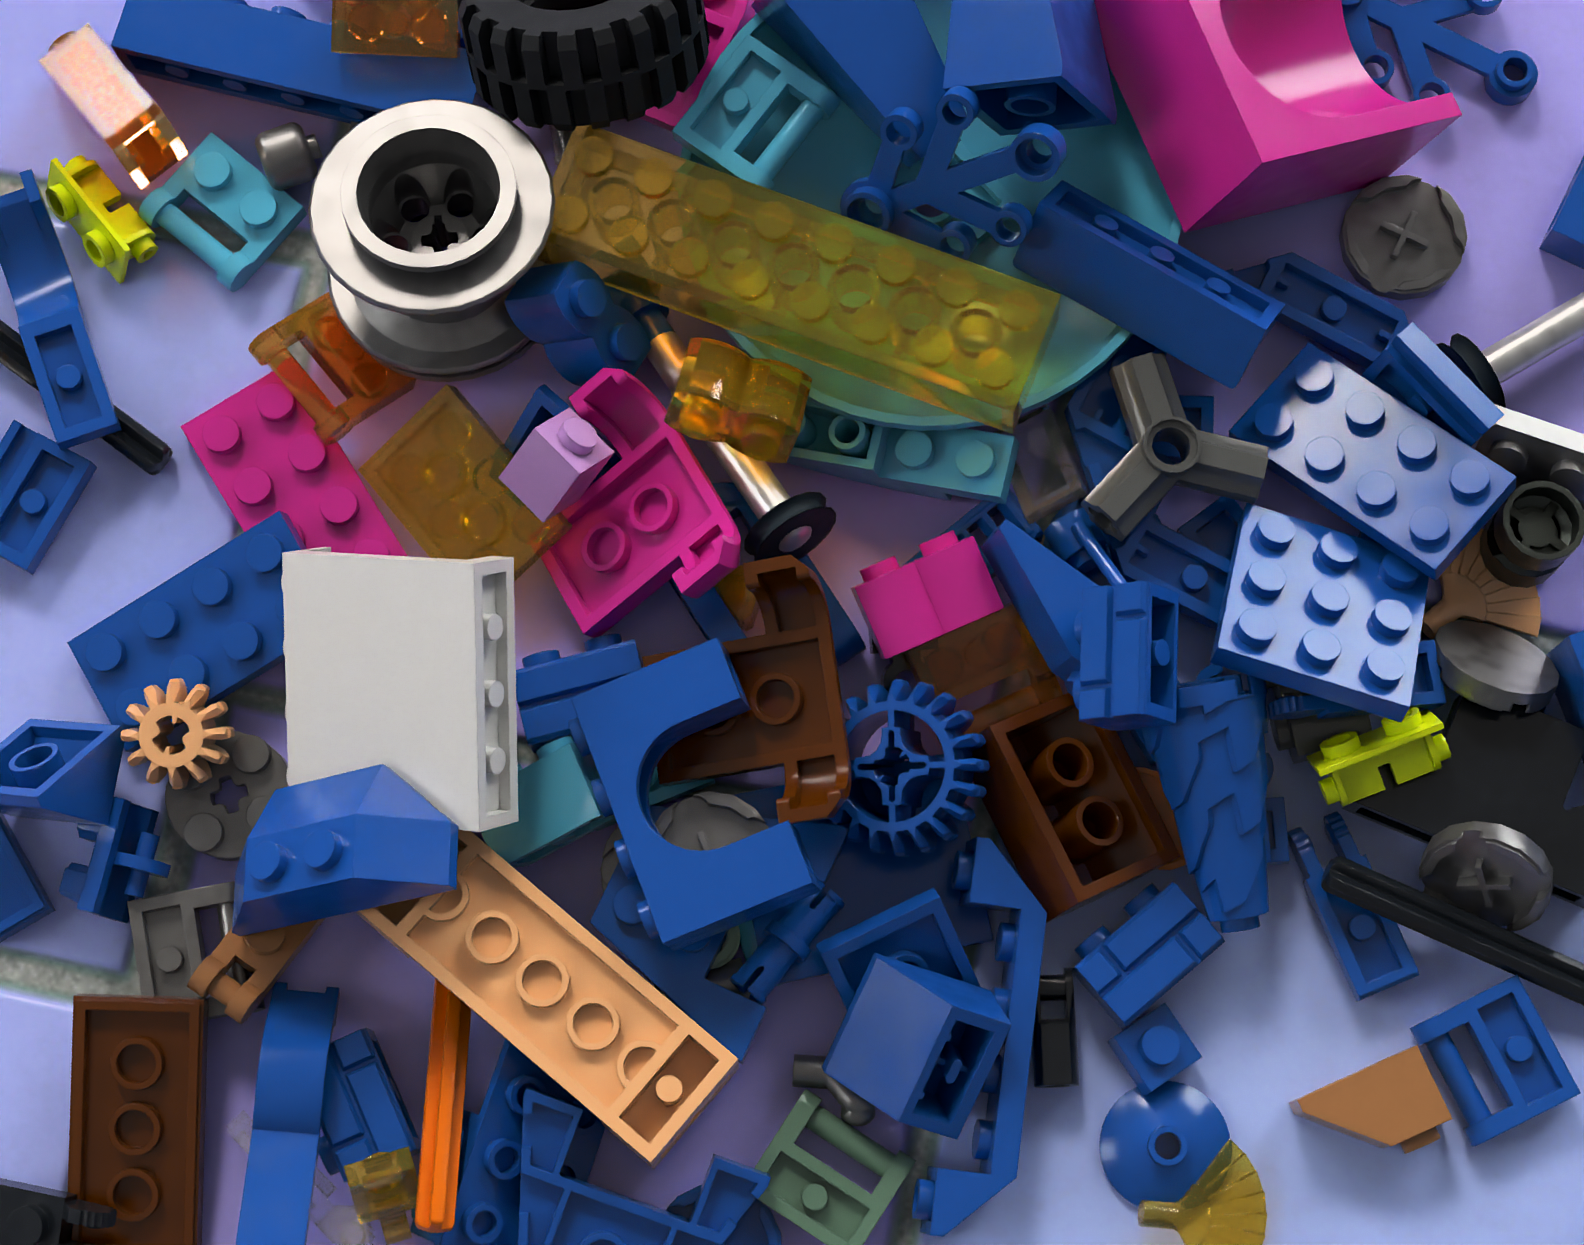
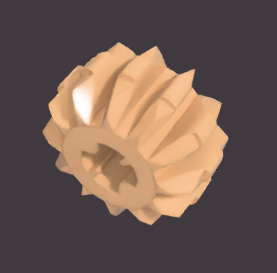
M182 678L170 679L166 694L157 685H150L144 689V697L149 708L145 705L134 703L130 704L126 709V713L130 718L139 722L140 726L139 728L122 730L120 737L126 742L139 740L141 749L131 753L127 760L131 766L146 763L148 760L151 761L146 774L147 782L151 784L159 783L168 772L172 788L175 790L183 789L187 786L189 773L199 783L207 782L212 778L207 760L216 764H224L228 761L229 754L225 749L216 745L215 742L216 740L234 737L235 729L231 726L216 727L214 719L224 715L228 710V706L224 701L211 704L207 708L204 707L209 696V686L197 684L187 694V687ZM185 722L188 725L189 732L182 737L183 743L172 746L168 742L167 735L171 734L174 730L173 724Z

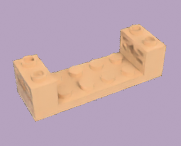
M458 830L457 890L356 911L364 921L407 958L411 957L587 1108L602 1122L608 1131L652 1169L656 1168L739 1069L738 1058L471 831Z

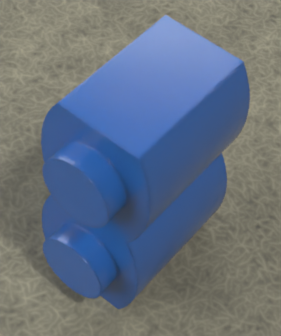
M576 260L530 268L516 282L504 301L506 309L517 328L529 339L543 344L546 355L556 371L564 379L580 387L602 368L622 369L634 376L652 348L640 322L626 309L614 305L610 292L599 275L586 264Z

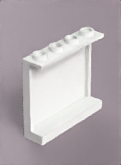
M331 547L282 552L283 574L281 587L284 606L283 653L285 656L286 679L285 718L287 721L288 753L286 778L288 786L384 764L423 795L441 813L459 826L458 830L482 832L518 822L514 557L488 556L462 560L331 552Z

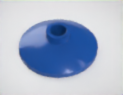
M1167 1081L1146 1096H1143L1139 1088L1135 1087L1114 1103L1105 1117L1101 1128L1099 1153L1103 1170L1108 1180L1123 1198L1144 1210L1157 1213H1175L1199 1205L1217 1190L1229 1166L1231 1140L1224 1117L1206 1095L1189 1085ZM1163 1133L1172 1134L1179 1142V1151L1172 1159H1164L1156 1152V1139Z

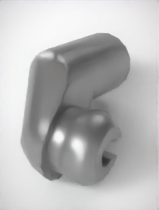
M794 1054L792 1087L828 1089L841 1105L842 1120L851 1126H864L874 1119L876 1112L874 1105L824 1073L822 1065L826 1056Z

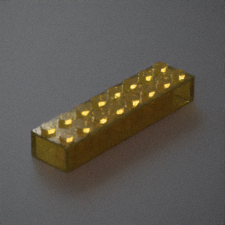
M591 125L576 126L552 178L555 195L553 226L544 249L538 256V260L548 264L574 260L582 262L593 269L605 285L1013 434L1058 322L1061 294L601 128L592 129Z

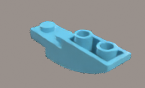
M768 391L755 443L756 449L763 456L860 483L951 501L952 495L1002 504H1006L1020 445L1015 436L966 428L917 431L878 426L853 420L826 410L799 395Z

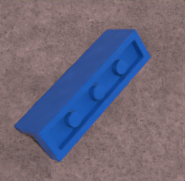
M1061 180L1039 202L1033 215L1032 230L1020 244L1013 259V265L1017 269L1230 389L1235 388L1239 384L1258 346L1274 327L1285 306L1284 303L1064 180Z

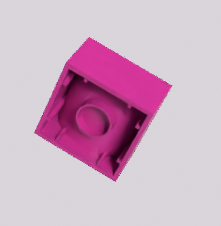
M1095 0L1106 60L1184 233L1366 188L1381 178L1391 175L1462 115L1452 92L1407 103L1391 96L1377 85L1366 72L1353 49L1345 25L1342 0Z

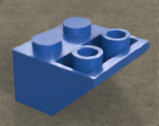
M874 952L824 1060L822 1069L825 1074L898 1122L957 1140L1012 1024L991 990Z

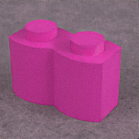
M951 530L919 544L918 546L923 557L899 566L894 555L859 571L864 582L852 587L851 590L881 659H888L1004 608L974 536L958 541L955 531Z

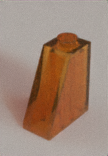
M88 23L77 32L70 31L61 35L51 44L48 54L38 60L55 85L140 190L189 154L162 109Z

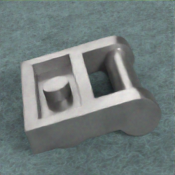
M235 881L127 901L141 995L201 997L187 987L191 976L206 958L199 911L217 908L221 938L223 939L232 928ZM235 962L227 972V975L243 985L252 976V973ZM209 994L207 996L209 997L208 1020L227 1017L228 1015L224 1013L227 1006ZM264 999L261 1001V1003L258 1005L254 1012L262 1011L265 1009Z

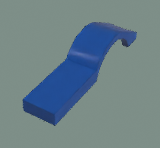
M32 169L19 173L24 185L23 189L0 196V264L16 309L19 323L18 330L56 443L62 451L122 429L83 317L79 296L61 243Z
M276 982L273 987L260 1051L252 1134L235 1245H306L320 1145L325 1077L334 1026H336L340 996L339 987L327 986L325 993L288 990V983Z

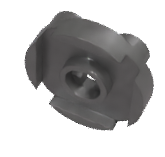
M235 731V736L232 738L216 740L215 744L225 749L230 757L224 764H216L207 760L212 774L210 780L199 783L189 773L186 788L175 790L168 780L165 791L167 814L176 833L196 851L223 861L240 860L246 840L274 791L288 787L286 778L287 761L260 737ZM232 779L236 786H246L248 789V796L238 800L239 810L234 813H229L225 805L215 803V794L222 791V783Z

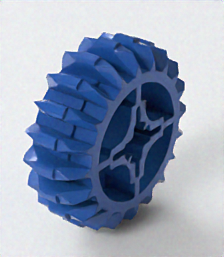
M901 679L892 681L889 693L883 685L872 684L868 686L867 702L855 696L845 699L847 710L851 716L850 719L844 717L851 762V789L848 798L835 817L829 819L836 825L850 823L847 838L856 843H862L869 838L870 851L884 854L891 846L896 856L909 857L914 849V845L921 852H933L936 850L937 845L936 834L944 840L953 841L956 839L958 831L952 818L955 817L962 821L972 822L976 818V814L965 803L967 797L984 798L987 794L985 787L972 784L974 772L984 773L989 771L991 767L988 761L976 759L972 756L973 751L980 749L986 743L984 736L977 733L964 735L974 720L972 713L965 710L953 713L956 707V697L952 694L943 692L935 698L933 685L919 682L912 690L909 682ZM914 715L926 722L935 732L941 743L944 757L930 756L922 747L921 732L915 731ZM888 722V727L882 728L881 742L877 750L869 756L862 757L865 746L871 736ZM905 759H908L911 763L926 765L923 769H910L909 772L899 774V777H895L894 773L878 771L879 768L894 767L895 764L903 763ZM861 779H870L877 783L882 793V805L889 806V819L882 816L870 804L864 793ZM943 779L935 799L924 811L916 815V808L922 807V796L927 785L934 780Z

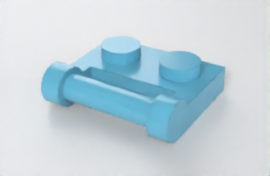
M748 34L673 128L672 134L676 142L734 181L748 196L760 203H764L776 187L773 182L774 178L821 119L829 120L840 106V101L824 85ZM787 94H792L802 103L755 163L751 164L741 157L740 154Z
M211 132L162 187L153 190L144 199L138 214L152 227L162 226L218 272L216 278L231 292H235L249 281L306 217L307 212L300 203L284 190L278 191L273 189L263 173ZM188 197H191L246 242L245 246L233 254L178 208Z

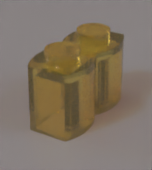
M690 338L678 369L664 422L676 431L693 439L709 442H726L736 451L752 459L773 463H786L800 432L813 379L798 368L784 362L764 358L752 359L746 353L728 343L710 338Z

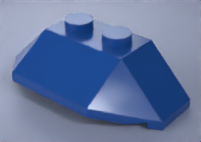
M384 764L276 789L248 836L236 869L232 933L238 936H245L457 890L459 826Z

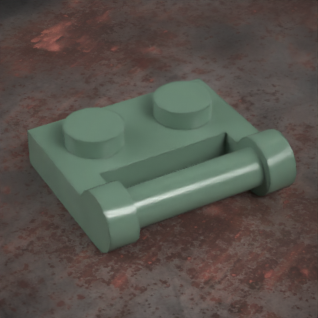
M805 1089L755 1166V1169L766 1172L771 1176L767 1189L758 1200L826 1245H863L916 1160L899 1150L897 1155L890 1152L820 1106L823 1099ZM807 1128L882 1177L873 1193L870 1194L797 1146L795 1142L802 1131Z

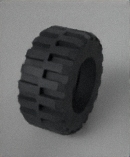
M457 0L458 15L471 76L478 94L502 116L512 121L519 117L529 127L542 129L544 125H553L557 131H575L576 126L591 125L592 129L610 127V122L625 118L629 122L641 118L645 115L647 109L654 106L660 109L672 102L677 93L676 91L685 92L694 82L697 74L700 73L709 54L708 45L710 40L703 0Z

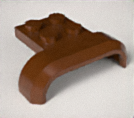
M792 555L743 563L745 584L747 589L754 594L759 604L766 634L721 643L729 652L751 710L693 733L675 743L657 764L659 785L672 786L784 766V795L782 798L776 799L779 824L787 820L792 824L833 818L850 793L851 762L832 627L822 585L816 573ZM687 649L643 656V666L646 667Z

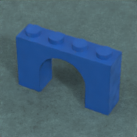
M717 637L570 698L577 715L576 718L568 721L572 737L583 757L590 754L593 757L600 777L591 781L592 790L605 817L614 815L623 838L614 841L615 851L626 876L632 878L637 875L645 900L637 903V909L643 926L651 940L660 937L662 944L676 951L822 891L799 831L789 820L729 845L703 851L684 849L667 842L654 823L649 805V788L654 770L668 749L693 733L751 710L729 652Z

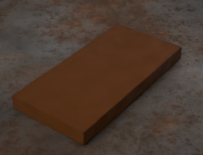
M77 994L73 996L68 1192L77 1194V1199L113 1207L117 1210L115 1226L93 1229L84 1225L73 1224L71 1240L97 1245H202L209 997Z

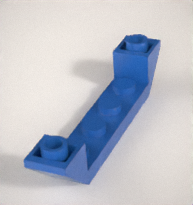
M975 837L967 841L965 851L957 850L953 862L951 886L952 889L961 890L959 906L1010 912L1009 922H1000L995 942V960L1004 962L1001 988L993 987L991 991L1012 1026L980 1091L988 1093L986 1118L985 1120H976L972 1137L973 1159H981L979 1172L928 1166L926 1179H917L913 1193L912 1217L913 1219H921V1233L944 1237L1017 1178L1047 918L1046 910L990 838Z

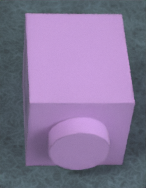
M569 407L535 427L498 478L544 523L577 502L615 452L597 435L592 425L581 419Z

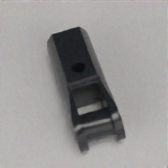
M1071 967L1063 968V974L1040 975L1032 1040L1034 1087L1036 1088L1073 1087L1079 1085L1074 984ZM1064 1000V1019H1041L1040 1001Z

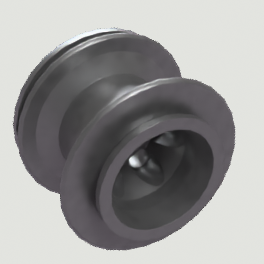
M429 99L407 102L382 110L354 126L337 141L321 163L312 184L308 207L310 233L319 258L327 268L329 295L338 319L360 347L378 363L401 375L423 381L455 382L475 379L496 372L520 358L536 343L517 328L506 309L504 301L516 282L530 268L565 262L563 241L554 221L555 195L552 176L543 154L529 135L508 118L486 107L458 100ZM458 210L471 213L461 218L453 216ZM420 215H427L419 222H409ZM442 247H447V250L442 251Z

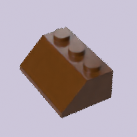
M1069 692L992 724L979 733L984 736L986 743L980 749L973 751L972 756L976 759L988 761L991 767L989 771L984 773L974 772L973 783L986 788L987 794L981 799L1023 882L1046 910V923L1094 902L1180 857L1117 731L1080 722L1079 710L1076 708L1073 696Z

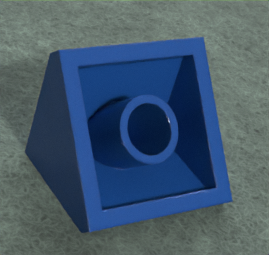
M29 719L0 743V813L21 818L108 826L125 743L120 737L123 730L122 726Z

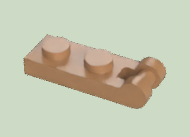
M325 918L245 936L233 934L231 928L211 955L207 956L197 967L187 987L202 998H206L210 994L227 1006L224 1011L225 1014L239 1024H243L255 1011ZM235 962L252 973V976L243 985L226 974Z

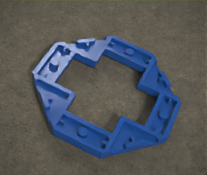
M1293 252L1269 258L1263 264L1234 271L1232 268L1225 270L1284 303L1285 306L1277 322L1366 369L1394 341L1393 339L1409 325L1404 310ZM1134 334L1103 367L1077 386L1064 410L1090 492L1133 448L1131 438L1124 435L1127 426L1109 376V371L1112 367L1120 365L1130 358L1147 353H1164L1165 357L1167 355L1166 352ZM1153 450L1158 460L1170 465L1179 464ZM1161 501L1122 542L1104 533L1114 565L1127 582H1152L1179 592L1178 611L1215 631L1217 630L1231 560L1153 520ZM1360 531L1358 535L1359 538L1377 543L1375 540H1373L1372 538H1370L1369 536Z

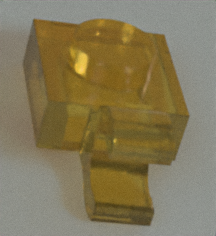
M409 1146L392 1152L375 1153L362 1161L345 1165L344 1170L360 1225L379 1219L386 1245L412 1238L405 1211L416 1208L418 1178Z

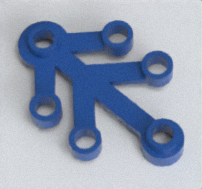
M1342 0L1345 25L1353 49L1362 66L1368 63H1377L1383 68L1385 73L1383 77L1372 78L1382 89L1391 80L1394 73V61L1387 52L1377 49L1369 21L1391 32L1412 91L1410 102L1420 100L1419 93L1424 90H1432L1438 95L1450 93L1447 83L1434 76L1425 48L1484 76L1486 93L1493 101L1501 105L1513 106L1522 103L1528 98L1537 83V66L1527 54L1517 50H1508L1499 54L1438 24L1471 13L1477 15L1492 14L1498 9L1502 0L1488 2L1482 0H1423L1403 7L1390 0ZM1508 65L1518 67L1523 72L1524 79L1520 81L1508 79L1503 72V68Z
M955 86L950 88L937 103L936 116L938 122L917 178L894 186L905 151L914 146L924 131V123L918 112L909 107H897L881 123L880 136L882 142L870 176L859 178L852 182L841 197L840 211L842 222L845 228L859 239L880 240L894 233L935 252L936 256L947 265L958 266L965 263L977 246V237L974 230L969 225L959 221L950 222L944 228H941L908 211L927 204L990 233L993 239L1002 246H1018L1032 230L1033 217L1030 211L1022 204L1016 202H1009L1001 207H997L965 192V190L1014 173L1030 182H1043L1050 179L1065 161L1067 155L1065 139L1053 126L1045 123H1033L1022 129L1011 145L950 166L963 130L971 125L980 112V101L977 95L967 87ZM954 100L962 103L966 108L967 116L959 117L955 115L949 107V101ZM893 121H900L906 124L910 129V137L899 135L894 129ZM1038 139L1046 143L1051 149L1052 154L1042 155L1038 153L1033 146V140ZM865 199L875 202L882 210V213L872 212L867 207ZM1009 217L1016 220L1020 226V232L1009 231L1004 226L1002 218ZM953 236L961 240L964 251L952 249L947 242V237Z

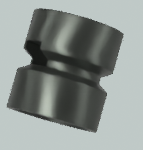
M1533 481L1518 487L1492 516L1480 537V554L1485 567L1497 580L1512 587L1529 588L1545 582L1575 551L1584 536V511L1579 500L1568 489L1554 482Z

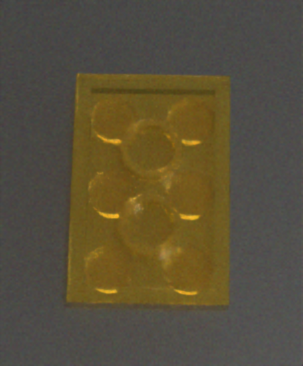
M448 384L358 469L430 558L469 560L488 556L514 557V582L573 527L561 512L543 523L498 478L514 455L457 387Z

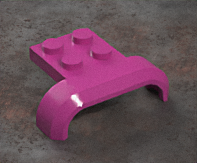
M602 368L569 396L568 399L582 419L590 422L605 435L618 451L622 460L589 486L577 502L556 514L529 537L582 633L592 638L602 636L671 578H673L682 594L691 598H700L735 570L740 562L741 537L739 530L673 418L658 398L641 381L622 369Z

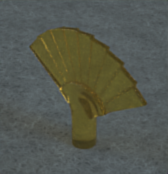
M1228 1139L1196 1184H1192L1179 1201L1173 1203L1141 1200L1139 1203L1138 1224L1140 1227L1174 1229L1180 1235L1184 1245H1262L1265 1238L1267 1221L1265 1192L1263 1191L1258 1173L1247 1155L1231 1139Z

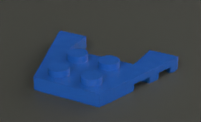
M650 805L654 823H656L662 812L669 807ZM762 817L768 828L779 824L776 818ZM814 822L793 824L799 831L817 880L826 885L847 840L848 829L841 825ZM618 862L590 920V924L651 983H654L686 1015L735 1055L739 1063L743 1064L766 1015L767 1007L707 980L729 929L676 951L662 944L660 937L651 940L643 926L637 909V903L645 900L638 877L636 875L628 878L620 862Z
M526 1087L523 1096L518 1245H722L736 1228V1223L755 1199H759L769 1185L770 1174L713 1154L690 1218H684L563 1174L560 1171L582 1115L583 1106L535 1088Z

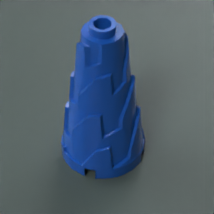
M1241 674L1177 684L1176 725L1141 728L1148 754L1154 755L1163 792L1174 813L1189 875L1194 874L1209 922L1219 921L1222 933L1260 927L1259 915L1269 912L1267 862L1271 861L1265 801L1268 768L1264 734L1268 733L1266 706L1268 690L1265 680L1247 675L1249 690H1243Z

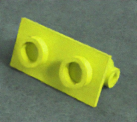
M83 155L72 158L65 167L57 158L51 160L45 191L50 209L62 222L68 221L80 235L84 248L93 263L100 268L106 267L115 280L121 284L125 280L130 259L135 258L138 263H143L155 255L158 250L157 245L154 243L155 233L148 227L130 203L111 213L106 209L120 201L121 192L95 160L87 161Z
M1410 707L1402 722L1384 717L1381 720L1382 727L1358 736L1357 732L1349 731L1324 740L1319 745L1321 751L1308 755L1306 758L1320 777L1327 774L1329 776L1318 781L1327 805L1339 801L1342 807L1386 790L1378 767L1389 763L1395 782L1398 785L1434 770L1441 769V761L1451 758V752L1442 733L1431 736V734L1444 729L1443 722L1429 709L1419 711L1417 707Z

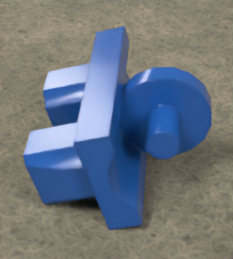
M113 797L108 826L78 823L79 838L95 842L89 866L71 862L65 868L59 887L60 894L77 902V909L128 923L127 901L135 900V897L143 899L149 875L168 879L171 865L154 860L160 836L153 834L159 812L136 805L123 798Z

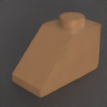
M1417 1045L1289 1102L1294 1115L1381 1148L1391 1147L1400 1143L1404 1154L1440 1139L1441 1136L1436 1126L1453 1119Z

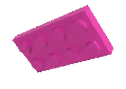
M289 362L180 426L244 532L274 513L281 511L288 514L307 549L331 547V552L408 556Z

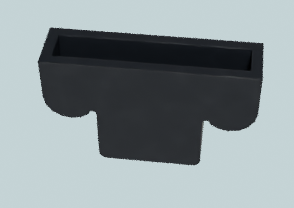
M1459 695L1451 706L1444 729L1441 732L1451 752V758L1441 761V769L1434 770L1398 785L1395 782L1389 763L1379 766L1378 770L1386 790L1341 808L1426 844H1429L1434 835L1450 825L1471 821L1502 824L1525 834L1543 849L1553 868V890L1551 895L1584 908V805L1573 807L1568 811L1563 807L1584 752V730L1545 714L1546 707L1534 713H1525L1526 705L1513 704L1510 712L1504 710L1497 711L1469 701Z

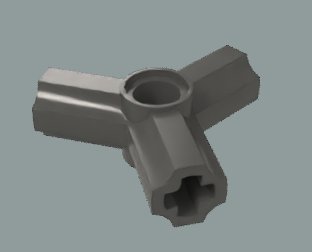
M1147 353L1130 358L1126 362L1111 368L1109 376L1133 448L1081 502V506L1089 515L1090 520L1106 535H1111L1122 542L1174 486L1251 504L1256 502L1265 478L1269 459L1267 446L1197 430L1187 421L1164 353ZM1164 441L1174 445L1180 453L1181 463L1170 465L1158 460L1153 452L1152 443Z

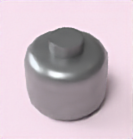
M291 122L258 134L255 139V146L260 161L273 189L278 191L286 190L311 181L317 175L315 159L323 157L315 134L305 136L302 127L298 123Z

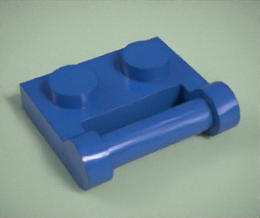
M1518 975L1512 976L1410 1028L1419 1046L1422 1044L1426 1045L1468 1126L1463 1128V1131L1472 1147L1482 1144L1581 1094ZM1465 1024L1508 1105L1491 1114L1448 1033Z

